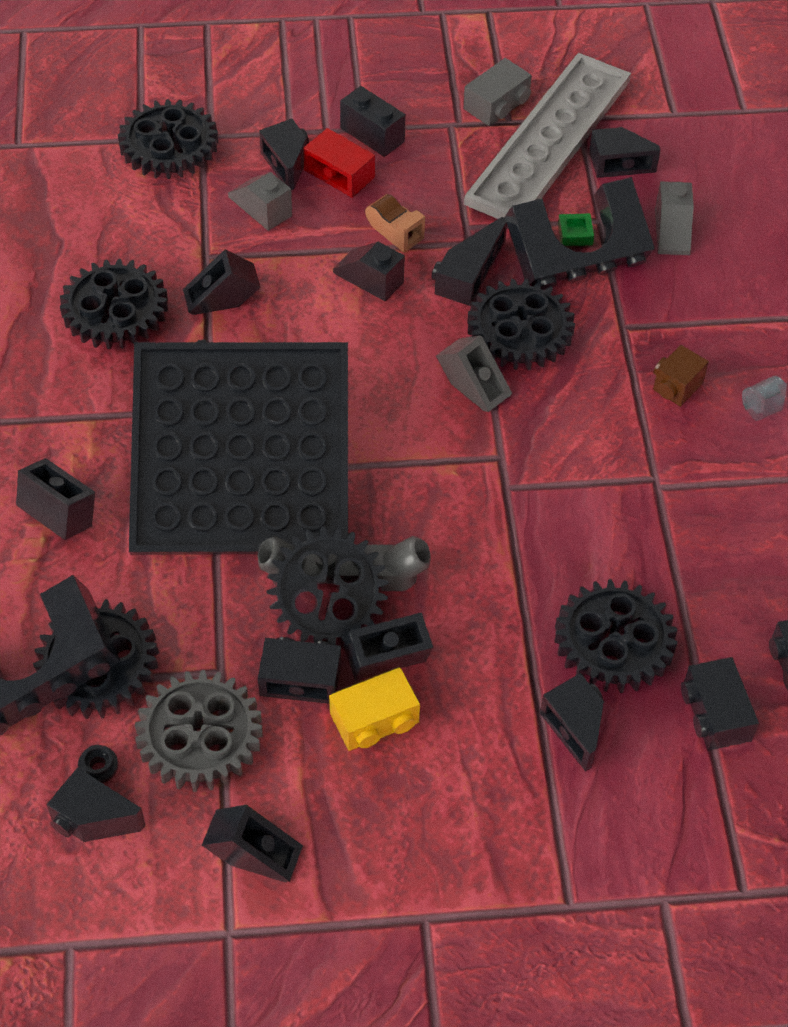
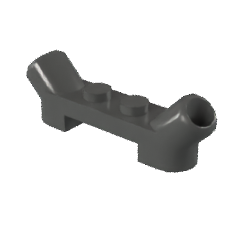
M277 536L266 539L260 545L257 555L259 568L268 574H278L279 569L271 563L272 560L284 561L286 557L282 554L280 548L283 546L292 551L294 546ZM411 536L396 545H367L364 550L366 554L375 551L379 553L372 561L374 566L385 565V569L378 573L377 576L378 579L388 580L389 584L382 586L381 591L408 590L416 583L417 575L430 567L431 554L429 546L417 536ZM310 554L304 558L302 569L307 575L315 576L322 569V561L318 556ZM335 554L329 556L326 581L319 582L318 584H332L331 577L336 561ZM347 561L341 565L339 575L344 582L351 583L358 577L359 569L354 562Z

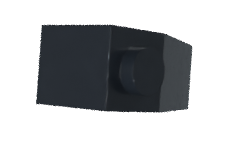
M504 217L497 219L447 251L442 262H436L432 272V280H435V295L471 306V302L474 301L506 241L507 222Z

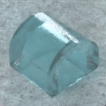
M772 376L745 388L742 392V401L746 411L757 421L782 410L787 384L780 377Z

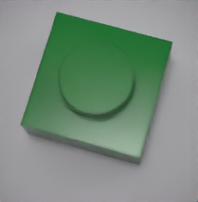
M590 213L559 214L558 228L561 244L564 246L593 245L594 231Z

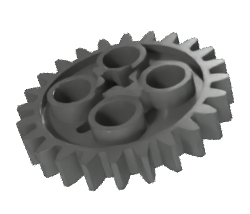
M201 670L198 679H193L190 672L187 671L185 672L184 682L180 683L174 676H171V687L169 689L160 684L157 685L158 698L150 695L145 697L148 708H139L138 710L141 721L135 722L136 734H138L135 740L137 749H142L140 751L142 762H149L148 766L151 774L161 771L162 783L165 784L172 777H175L177 789L180 790L186 781H190L193 792H196L200 782L205 781L209 790H213L214 779L219 778L227 785L229 784L228 773L230 771L238 776L243 775L241 762L249 765L253 764V754L250 751H260V741L257 738L263 737L262 725H260L262 723L261 711L256 710L257 703L255 697L248 698L246 686L236 690L235 678L232 677L224 684L222 683L221 672H217L213 679L210 680L207 679L205 670ZM180 709L189 710L183 715L173 714ZM217 710L228 711L226 714L221 716L213 715V713ZM181 743L186 745L181 750L170 749L175 744ZM217 744L226 746L224 749L220 751H212L209 749L210 747Z

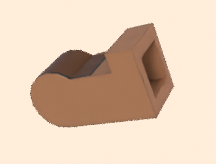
M386 194L366 208V217L371 226L403 253L424 239L425 216L418 210L410 212L404 206H401L392 195ZM408 232H410V233L412 234V237L409 238V239H408Z

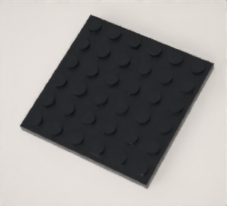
M134 342L129 519L130 555L258 554L259 547L263 541L272 536H277L292 545L291 538L295 536L303 543L306 541L305 530L309 529L316 538L319 536L321 526H325L328 536H332L336 527H341V538L345 539L347 537L348 342Z

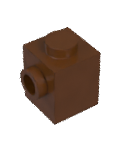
M680 345L668 358L663 357L657 363L653 372L656 375L653 390L663 398L681 407L704 383L709 361Z

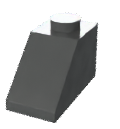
M271 172L251 178L228 192V197L268 231L292 216L291 188Z
M660 181L655 206L658 254L690 255L694 209L692 183Z
M482 336L459 338L436 355L451 385L483 411L489 412L513 394Z

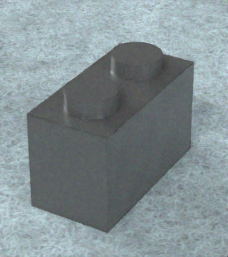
M504 58L465 86L463 109L488 126H491L499 119L505 118L510 111L520 104H524L529 99L532 75Z

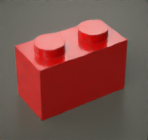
M329 128L322 131L303 148L304 171L351 198L375 178V154Z

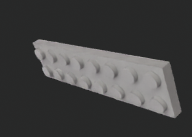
M578 53L466 193L464 205L499 219L501 217L505 218L512 205L542 199L592 133V130L595 129L629 84L631 73Z

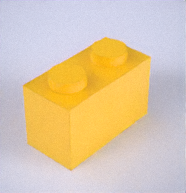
M400 667L329 695L330 715L348 751L358 747H371L380 738L393 733H405L412 729L415 724L419 723L420 703Z

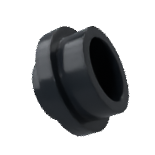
M92 745L85 749L80 756L78 768L99 782L105 783L113 778L117 772V756L108 747ZM96 763L105 764V766L101 769H92L93 765Z

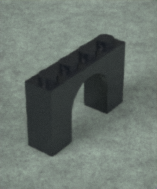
M632 177L604 183L594 194L604 227V241L600 249L592 252H576L559 242L553 233L543 199L511 206L505 215V219L524 280L528 279L529 286L534 287L539 281L543 290L555 286L559 280L568 278L569 282H575L586 278L587 273L598 271L599 275L615 271L619 265L627 264L628 267H635L647 261L646 258L655 250Z
M74 575L40 594L55 631L54 647L45 664L34 674L14 681L5 680L0 670V735L24 718L38 714L43 707L58 698L72 694L77 687L85 682L106 674L111 667L121 662L89 589Z

